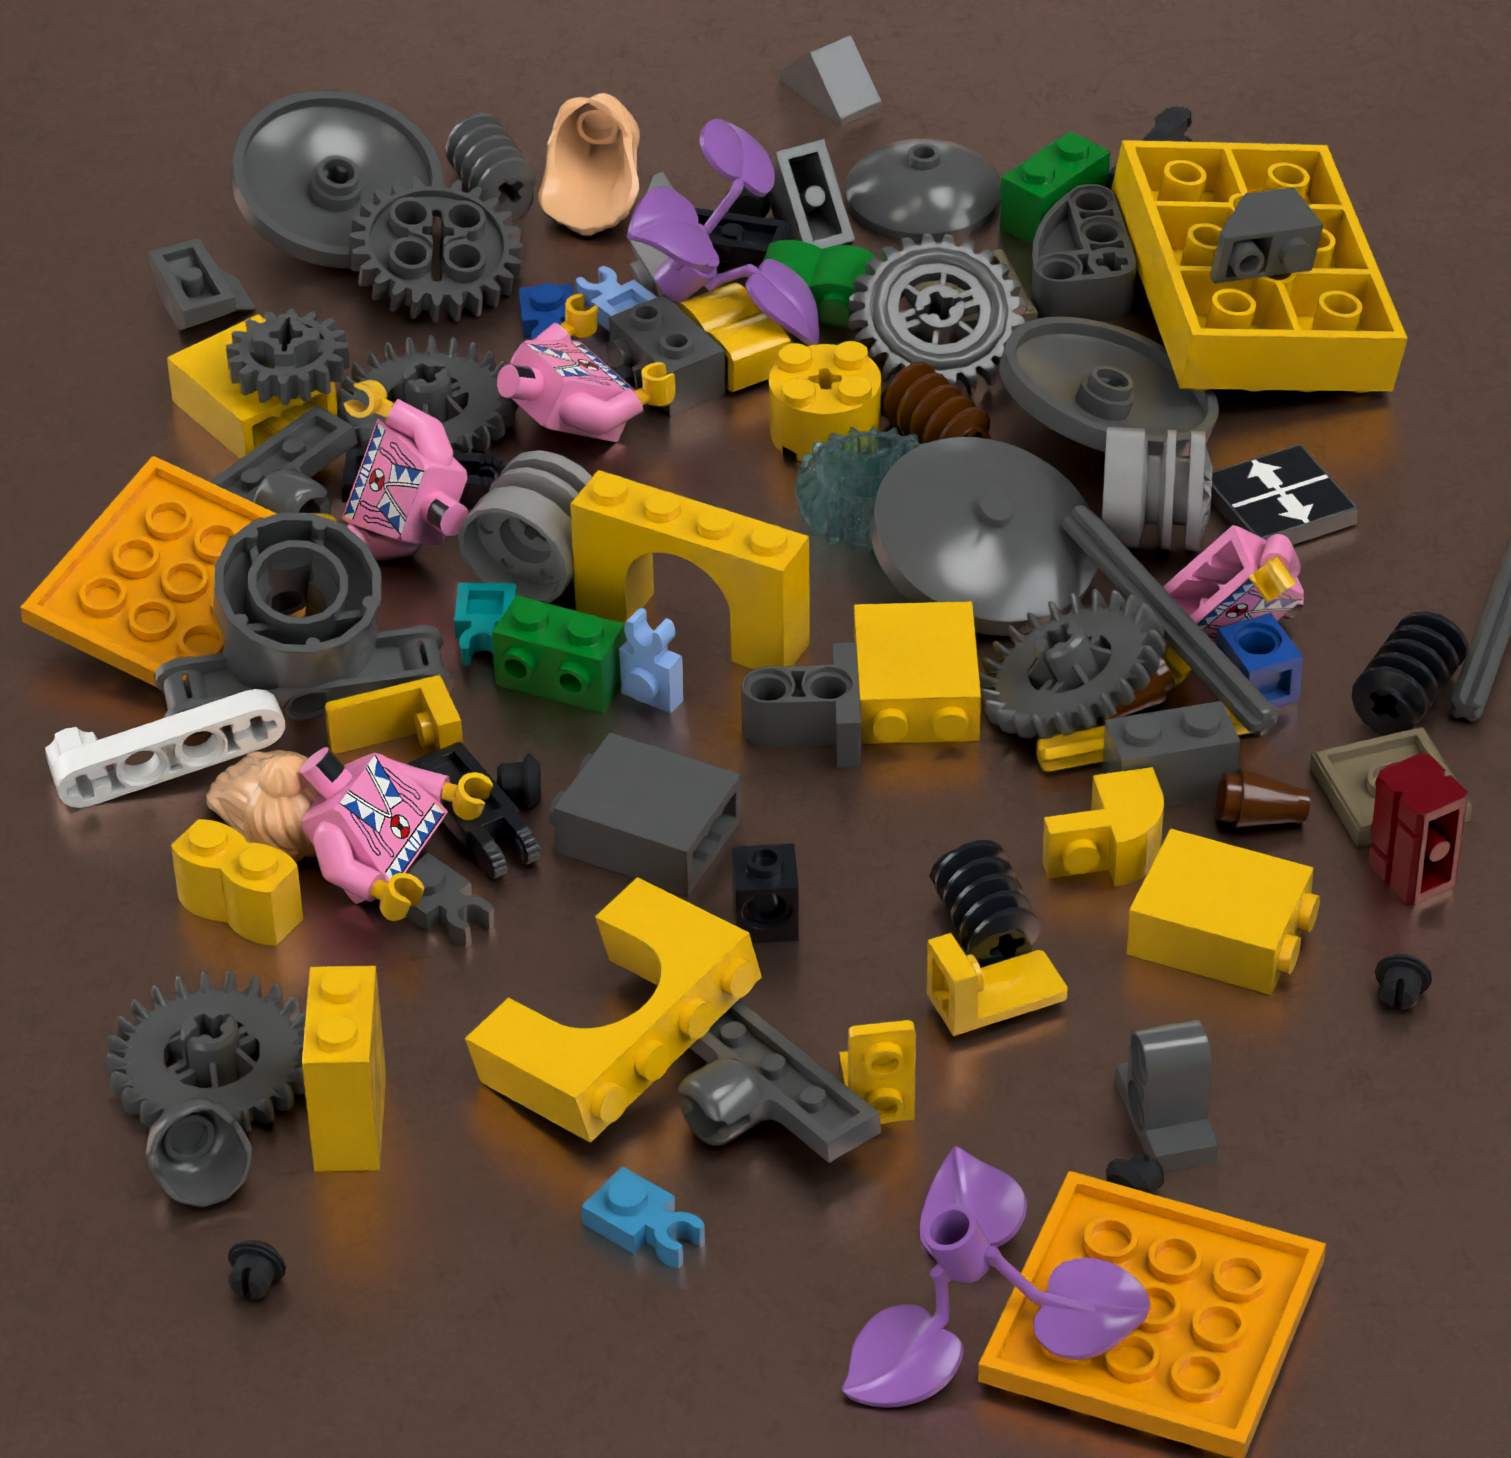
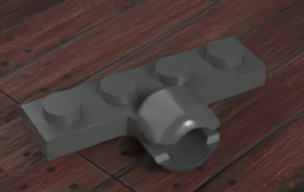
M315 405L209 482L277 514L283 512L325 513L330 515L331 504L329 499L324 497L327 494V488L311 479V477L357 444L354 426Z
M740 1000L728 1009L703 1037L697 1039L690 1046L694 1052L709 1064L687 1075L680 1083L678 1091L681 1096L684 1095L680 1110L693 1133L707 1145H726L756 1128L760 1121L773 1119L783 1124L827 1162H831L881 1133L880 1115L877 1110Z

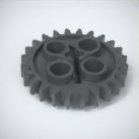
M416 176L412 178L411 189L407 190L401 184L394 181L392 182L391 196L376 190L374 192L373 204L362 202L360 216L353 217L348 254L352 255L351 270L360 271L359 285L361 287L373 285V300L376 301L387 296L391 297L390 311L394 312L403 305L410 306L411 319H416L422 310L429 311L432 321L437 323L441 312L448 311L451 317L458 322L461 317V309L465 308L476 317L481 316L482 302L496 308L499 304L500 293L510 295L512 293L513 280H519L524 243L520 242L521 228L511 226L513 213L511 211L498 212L499 199L497 197L484 202L481 201L482 188L479 186L472 189L469 193L462 192V182L459 179L453 182L450 188L443 187L439 176H434L431 186L424 187L421 180ZM433 216H438L441 219L439 250L441 265L439 281L437 282L431 278Z

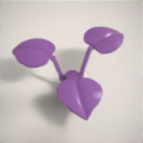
M723 119L710 120L702 127L700 132L701 150L714 170L723 177L733 180L729 193L703 226L698 224L696 210L684 196L668 187H655L643 196L637 204L629 224L627 239L650 245L669 257L656 269L655 279L663 293L673 301L682 302L688 300L703 286L710 292H713L721 284L747 277L749 278L746 281L748 294L768 317L807 345H816L819 341V320L815 299L806 282L788 266L773 259H766L760 264L759 269L752 264H747L718 275L716 274L719 257L713 248L709 235L743 191V186L754 195L764 197L773 188L775 173L768 154L754 137Z
M955 1146L944 1160L930 1186L919 1223L921 1241L928 1253L938 1263L930 1271V1275L935 1282L936 1313L932 1318L926 1309L913 1304L888 1307L877 1313L868 1321L855 1340L851 1351L848 1375L842 1390L849 1399L862 1404L877 1407H900L923 1401L944 1388L955 1375L963 1357V1346L959 1338L952 1332L943 1329L950 1318L948 1282L950 1280L962 1283L975 1282L987 1273L990 1266L995 1267L1031 1302L1042 1305L1034 1319V1332L1040 1344L1049 1353L1067 1360L1090 1359L1116 1346L1147 1318L1148 1312L1151 1309V1303L1144 1287L1134 1276L1111 1262L1096 1258H1077L1063 1262L1050 1275L1048 1293L1035 1288L1002 1257L997 1248L1015 1236L1026 1217L1027 1202L1020 1185L1004 1171L976 1159L965 1150Z

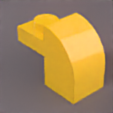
M1153 767L1093 775L1091 811L1044 817L1042 862L1048 879L1108 870L1114 887L1137 881L1149 872L1161 848L1164 797Z

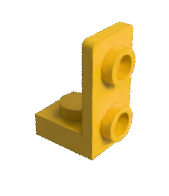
M440 675L330 701L325 704L328 744L331 751L335 754L417 734L422 749L431 748L433 752L459 741L463 744L461 719Z
M952 933L928 940L927 995L953 1036L1067 999V985L1042 950H1036L980 968L978 961L972 954L965 955Z
M905 1020L852 1026L848 1030V1051L839 1052L841 1082L879 1112L880 1124L915 1120L916 1031L913 1021Z

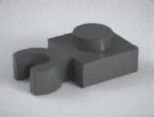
M427 853L410 865L406 873L417 877L422 882L424 892L418 906H410L406 915L408 919L427 932L440 923L444 924L447 927L449 938L455 944L463 947L472 944L471 928L468 922L480 923L488 930L495 927L493 906L484 898L472 896L471 881L430 853Z

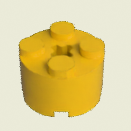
M846 341L838 345L818 344L810 346L794 343L784 346L779 351L778 361L773 365L769 374V429L771 441L780 452L783 453L782 446L796 453V461L811 466L830 467L851 463L860 458L861 449L870 443L873 449L878 443L881 434V374L875 362L868 357V350L863 344L856 341Z

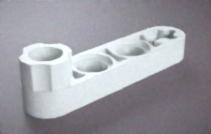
M253 689L98 740L94 732H83L77 727L66 728L55 734L53 742L45 747V755L61 801L70 807L83 808L263 749L275 743L282 736L285 730V719L274 694L267 690ZM254 717H261V719L256 722H250V719ZM230 725L231 731L225 733L223 727ZM206 731L212 733L211 737L200 745L187 746L183 744L184 740L195 732ZM151 751L154 753L153 757L143 764L128 765L125 763L126 759L136 752ZM113 764L114 770L107 772L106 766Z

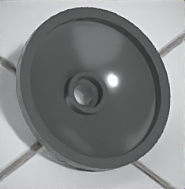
M906 139L892 142L873 150L851 168L845 181V202L852 216L860 224L877 234L896 240L910 238L914 242H922L923 234H931L935 242H941L945 234L953 235L954 239L977 231L993 219L1000 208L1001 195L999 188L1001 179L991 163L963 145L940 139Z

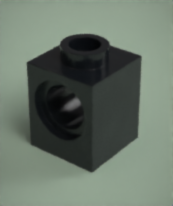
M794 843L732 847V893L735 926L749 932L752 944L799 941V884Z

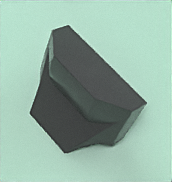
M200 238L149 251L150 267L161 301L178 330L230 313L256 310L238 278L216 266Z

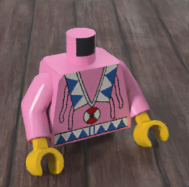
M575 294L566 300L565 321L561 325L553 323L533 340H525L512 355L510 364L501 368L497 377L498 392L505 398L513 399L534 420L547 429L618 442L626 422L642 413L643 405L647 403L652 406H666L674 400L676 394L675 375L673 373L667 374L666 365L662 362L650 363L642 369L643 387L635 390L582 342L571 340L572 336L577 338L592 336L596 332L598 325V305H594L590 310L584 311L585 296L583 294Z
M366 380L354 384L355 388L364 391L368 395L369 406L367 407L362 402L352 399L344 402L346 411L356 418H364L376 413L386 418V420L378 418L342 520L349 523L348 528L369 546L376 560L391 561L411 556L418 552L421 545L439 547L445 542L446 536L459 534L463 520L468 515L467 508L459 503L468 479L467 471L453 457V450L443 424L438 419L400 399H397L395 403L387 400V392L378 381ZM311 513V514H317V515H319V516H322V517H325V518H327V519H330V520H333V521L337 522L336 519H335L333 516L329 515V514H325V513Z
M1232 525L1163 586L1169 595L1213 642H1217V628L1269 613H1272L1277 621L1280 618L1293 619L1301 612L1304 603V590L1297 577L1301 566L1290 539L1285 535L1275 534L1265 540L1235 525ZM1166 642V651L1161 658L1165 661L1173 675L1175 688L1193 670Z
M325 747L307 759L300 769V773L320 794L303 816L302 829L314 845L322 875L328 882L344 889L348 897L355 904L365 900L372 902L376 898L381 900L379 909L382 915L388 920L399 921L406 917L410 906H418L423 895L424 886L417 877L406 873V871L448 813L443 803L445 801L452 802L453 811L463 820L470 821L476 819L482 814L485 802L480 799L489 798L493 784L487 776L477 772L467 773L462 776L458 785L450 783L449 776L413 767L386 758L384 755L375 752L343 765L328 747Z

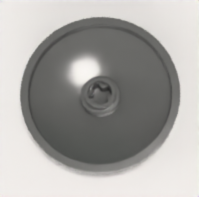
M314 90L295 93L263 107L246 123L240 132L231 165V186L235 201L244 218L260 236L276 248L293 257L313 264L335 268H351L352 255L348 254L352 220L353 217L360 216L362 202L373 204L374 192L376 190L391 196L392 182H398L407 190L411 189L412 178L416 176L421 180L424 187L431 186L434 176H439L442 185L444 183L441 163L433 145L421 129L409 118L376 99L337 90ZM433 216V225L437 216Z
M1045 317L1021 324L1012 331L1000 358L999 373L1002 382L1013 399L1025 411L1059 434L1103 452H1106L1107 427L1145 429L1149 455H1161L1167 431L1177 430L1176 456H1189L1191 431L1206 432L1205 442L1207 443L1218 418V401L1212 389L1197 391L1179 388L1164 346L1140 334L1108 323L1076 317Z
M954 437L923 444L903 455L892 465L885 474L872 505L870 515L872 546L881 568L893 585L912 603L972 601L975 633L1009 636L1008 626H1013L1020 634L1031 633L1027 613L1031 612L1038 621L1044 624L1050 622L1049 601L1054 602L1063 615L1069 614L1072 608L1070 595L1075 593L1081 601L1097 569V565L1063 528L1064 518L1071 514L1074 507L1082 505L1090 510L1082 495L1063 474L1049 463L1028 451L1004 442L978 437Z

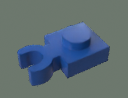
M547 283L535 287L519 288L523 338L531 337V340H533L553 323L561 325L565 321V303L570 296L574 295L573 284L555 285Z

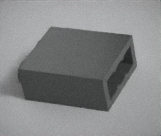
M609 732L595 753L590 752L585 756L578 776L566 791L561 790L552 803L549 820L550 824L555 827L556 853L634 879L638 877L652 885L689 896L742 820L741 774Z

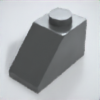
M821 139L776 151L770 155L769 158L774 168L775 181L773 188L767 194L770 197L774 217L777 220L788 221V224H791V239L808 242L821 249L855 241L825 140Z

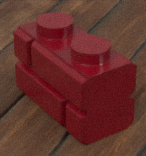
M1419 753L1400 762L1389 764L1380 770L1375 782V804L1373 822L1370 828L1372 844L1369 850L1368 866L1384 882H1390V889L1406 905H1416L1454 888L1457 883L1468 791L1451 775L1445 776V769L1429 753Z

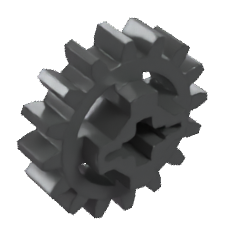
M288 309L286 314L278 315V318L271 311L266 312L265 322L259 323L251 319L245 321L246 332L233 331V344L226 345L230 381L232 384L240 383L243 395L258 391L259 402L263 403L272 396H278L282 405H288L291 399H296L298 396L303 401L309 402L311 401V392L315 390L320 393L329 394L331 392L330 381L343 382L345 380L344 369L350 368L345 331L335 330V320L332 318L317 322V312L314 311L309 312L303 318L298 317L294 309Z

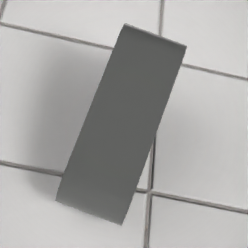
M1084 184L1077 186L1059 199L1046 213L1037 228L1033 240L1031 301L1038 312L1037 318L1076 317L1106 321L1124 318L1131 314L1134 309L1136 257L1116 197L1112 190L1102 185Z

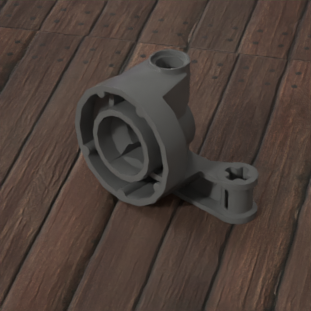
M283 512L252 521L227 541L215 564L213 614L225 636L223 653L172 659L157 668L154 674L157 688L164 692L168 711L165 713L164 718L247 690L261 689L274 694L280 709L284 708L285 714L288 717L296 720H310L325 715V704L330 701L436 675L441 676L448 693L451 692L454 684L451 673L443 668L439 652L443 641L441 632L436 627L416 625L403 629L378 632L382 599L381 570L369 546L341 523L317 514ZM306 607L305 613L308 617L287 616ZM183 675H187L186 680L182 679ZM206 731L195 732L189 736L202 734Z

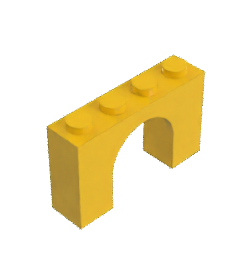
M600 470L594 474L571 502L576 611L626 623L639 608L645 606L654 594L653 553H668L697 565L715 581L722 591L730 611L731 662L752 669L771 666H794L809 646V536Z
M638 877L599 912L595 918L609 961L658 986L644 1006L625 1019L606 1026L573 1028L556 1023L508 997L465 1038L477 1075L482 1084L590 1143L609 1124L616 1121L625 1109L655 1080L661 1078L667 1069L697 1039L703 1037L711 1026L741 997L747 995L754 984L762 978L749 932Z

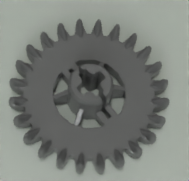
M923 234L921 245H916L910 238H902L900 252L891 246L883 247L881 260H868L865 265L866 274L855 278L854 289L857 293L851 295L848 301L850 311L855 313L850 316L848 327L851 331L863 328L856 335L855 341L864 346L873 345L868 351V357L875 363L881 360L886 361L882 373L883 382H887L892 375L901 371L906 366L914 362L924 361L932 365L937 373L945 376L949 384L956 386V381L961 380L966 386L968 394L972 395L977 386V374L981 375L989 386L993 385L996 378L994 364L999 365L1009 335L1015 328L1027 322L1022 316L1026 313L1028 304L1024 299L1017 297L1021 291L1020 282L1014 279L1005 280L1008 277L1010 267L1005 263L992 266L991 262L994 252L986 249L977 255L973 252L975 242L972 240H966L960 247L955 246L954 237L950 234H945L941 244L936 243L931 234ZM940 281L939 284L930 285L921 292L914 288L922 282ZM946 282L953 283L964 291L958 293V291L945 284ZM905 296L913 308L899 313V302ZM978 313V324L974 329L962 322V317Z
M432 335L428 339V347L425 353L420 354L414 348L412 339L408 337L406 340L405 356L403 357L395 354L392 345L387 342L385 345L384 364L378 362L374 354L368 351L366 354L367 372L357 362H353L351 365V378L348 375H344L345 380L341 382V389L336 393L337 417L354 426L358 447L361 449H367L377 419L386 420V418L376 413L364 418H356L346 411L344 402L352 399L362 402L367 407L369 406L368 395L353 386L362 381H378L387 392V400L396 402L397 399H400L438 419L444 426L452 450H459V453H471V449L483 451L490 447V440L496 441L505 434V428L511 426L515 421V411L519 405L513 399L505 398L498 392V373L507 363L501 361L496 367V358L492 350H489L482 362H479L478 346L475 342H472L467 354L461 357L458 352L457 340L455 337H452L449 348L444 353H439L434 336Z
M1094 589L1092 590V605L1086 610L1075 593L1070 595L1072 608L1067 615H1063L1055 603L1049 601L1048 606L1051 616L1050 622L1046 624L1038 621L1031 612H1028L1027 619L1032 633L1023 635L1013 626H1008V633L1015 647L1007 649L999 642L994 641L993 650L1000 663L987 657L982 659V666L986 675L979 673L981 705L989 721L999 725L1003 732L1010 734L1018 733L1019 737L1033 738L1038 733L1041 739L1052 738L1057 731H1061L1063 736L1075 733L1080 725L1088 729L1097 725V718L1103 716L1108 719L1117 714L1116 707L1118 705L1127 706L1136 699L1133 692L1144 690L1151 682L1149 675L1155 674L1161 664L1159 658L1163 655L1166 646L1163 641L1164 629L1152 608L1147 603L1141 604L1139 599L1133 594H1130L1127 602H1125L1121 593L1116 589L1112 591L1110 606L1107 607L1100 592Z
M203 970L197 993H191L185 987L183 979L177 976L175 979L176 999L174 1000L165 998L157 986H153L151 997L154 1011L146 1010L137 999L133 1000L131 1012L135 1025H132L125 1017L119 1016L116 1021L118 1036L112 1034L107 1039L108 1055L105 1058V1069L110 1077L111 1092L117 1098L122 1099L123 1110L130 1114H139L140 1122L148 1127H151L168 1107L194 1097L209 1098L214 1103L220 1102L231 1111L246 1133L251 1131V1121L257 1120L262 1124L270 1123L275 1120L274 1109L281 1111L289 1110L295 1105L294 1095H300L305 1092L302 1055L306 1012L301 1013V1006L297 996H291L283 1007V992L279 983H274L269 995L262 998L261 983L256 974L252 975L248 988L243 992H237L236 979L232 970L227 972L226 982L221 990H214L207 972ZM259 1052L260 1057L257 1060V1062L253 1061L249 1057L250 1055ZM169 1057L181 1059V1061L172 1066L166 1067Z

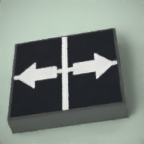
M1302 444L1212 472L1211 502L1231 526H1239L1265 540L1272 535L1282 534L1288 537L1294 545L1357 524L1359 508Z

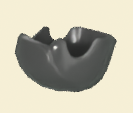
M194 1097L168 1107L149 1129L145 1153L153 1176L170 1198L178 1203L202 1208L228 1200L245 1183L253 1158L251 1143L231 1111L220 1102L214 1103L209 1098Z

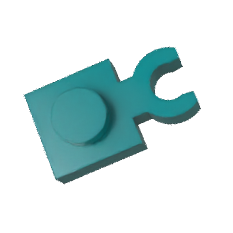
M458 583L454 628L455 639H459L460 661L463 666H470L471 656L478 651H489L493 654L492 631L516 597V583Z

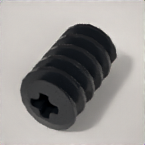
M1421 611L1412 612L1403 617L1352 687V702L1361 720L1376 732L1385 735L1413 729L1414 723L1421 721L1428 708L1431 707L1438 694L1442 692L1448 683V680L1452 678L1458 666L1467 657L1468 642L1464 633L1454 622L1440 614Z
M976 840L963 844L959 848L942 855L933 865L929 877L935 885V890L942 900L943 906L967 954H972L978 961L980 968L1032 952V945L1040 935L1041 924L1035 913L1032 912V906L1026 895H1024L1020 882L1015 878V872L1009 861H1007V856L1001 845L991 840Z

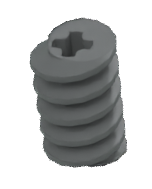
M477 113L464 118L456 124L448 136L445 153L446 158L467 190L470 192L478 186L481 187L480 200L483 202L497 197L499 199L498 212L511 211L513 213L512 219H516L528 212L534 200L533 188L536 184V173L500 120L490 113Z

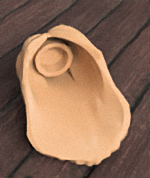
M600 93L590 98L576 97L567 100L559 109L547 143L546 168L538 193L540 208L544 214L555 220L558 224L565 225L571 231L578 232L582 236H591L606 228L615 227L629 215L639 194L637 148L640 142V131L634 117L616 97Z
M274 750L266 753L254 751L246 754L235 765L229 766L225 772L220 773L216 780L211 783L206 794L208 808L217 813L230 827L241 833L248 843H261L275 847L288 854L296 863L302 861L304 857H317L314 845L302 829L303 816L320 795L300 773L302 765L309 758L291 751Z

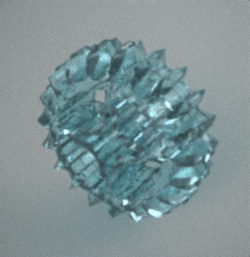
M873 425L870 431L859 432L855 428L850 427L848 435L841 436L836 433H830L827 443H813L812 452L802 456V464L798 470V479L795 480V496L798 498V510L801 512V520L810 524L811 533L815 535L824 534L828 545L844 542L848 552L859 546L868 547L872 554L874 549L870 536V515L874 499L885 474L892 465L909 451L923 445L919 444L917 434L903 437L899 435L896 427L888 432L877 431Z

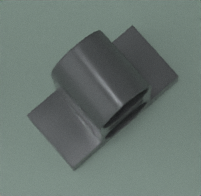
M856 642L832 643V665L762 667L748 672L743 678L741 684L742 732L750 743L762 747L836 746L837 768H861V713Z
M1198 1019L1133 1031L1130 1035L1128 1062L1118 1063L1115 1066V1084L1144 1151L1150 1155L1149 1161L1153 1158L1161 1164L1164 1173L1218 1162L1219 1143L1208 1120L1212 1070L1211 1052L1206 1032Z

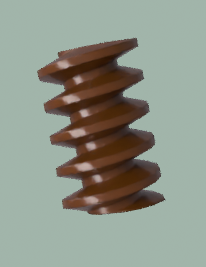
M924 361L914 362L903 368L881 393V415L886 417L892 426L900 429L901 433L912 440L916 447L935 440L954 437L991 439L988 433L990 418L987 412L976 407L973 400L962 395L959 388L949 384L945 376L937 373L932 365Z

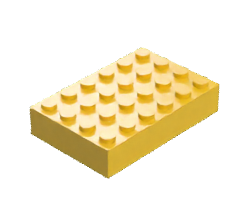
M1122 140L1111 190L1116 197L1136 257V266L1180 389H1193L1197 391L1238 389L1252 392L1263 390H1299L1302 392L1352 391L1356 393L1393 391L1408 338L1327 145ZM1294 187L1323 224L1312 270L1214 284L1210 278V273L1220 232L1245 193Z

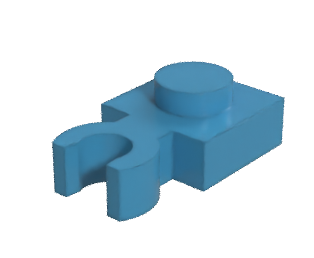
M623 1166L581 1206L583 1225L633 1254L645 1243H648L655 1247L658 1259L670 1267L679 1268L683 1264V1245L675 1240L686 1239L699 1247L705 1243L704 1223L700 1218L688 1212H675L674 1195Z

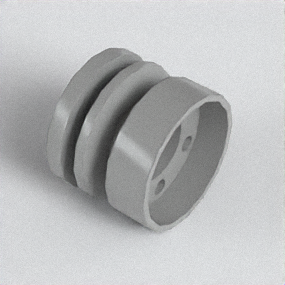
M1107 427L1102 522L1127 549L1139 548L1145 524H1157L1161 550L1170 551L1172 525L1185 526L1184 551L1199 552L1201 538L1210 520L1212 464L1205 442L1206 432L1191 431L1189 457L1176 456L1177 430L1167 431L1161 455H1149L1145 429Z
M542 450L520 453L508 462L501 475L491 484L489 492L480 498L461 525L458 534L460 554L470 573L480 583H516L517 596L549 604L561 596L574 578L570 504L592 476L582 466L568 458Z

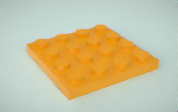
M152 456L21 605L22 622L157 687L154 674L156 669L162 664L181 657H197L223 653L225 636L213 614L215 564L231 537L250 522L277 513ZM306 607L287 616L303 617L306 614ZM183 675L182 679L186 680L187 675Z
M1068 1171L1021 1275L1035 1288L1048 1293L1050 1275L1061 1263L1077 1258L1105 1260L1126 1270L1142 1284L1149 1297L1151 1309L1148 1312L1147 1318L1134 1331L1107 1352L1090 1359L1067 1360L1049 1353L1040 1344L1034 1332L1033 1324L1036 1314L1042 1305L1031 1302L1021 1291L1014 1287L979 1362L978 1382L1231 1458H1245L1323 1266L1326 1243Z

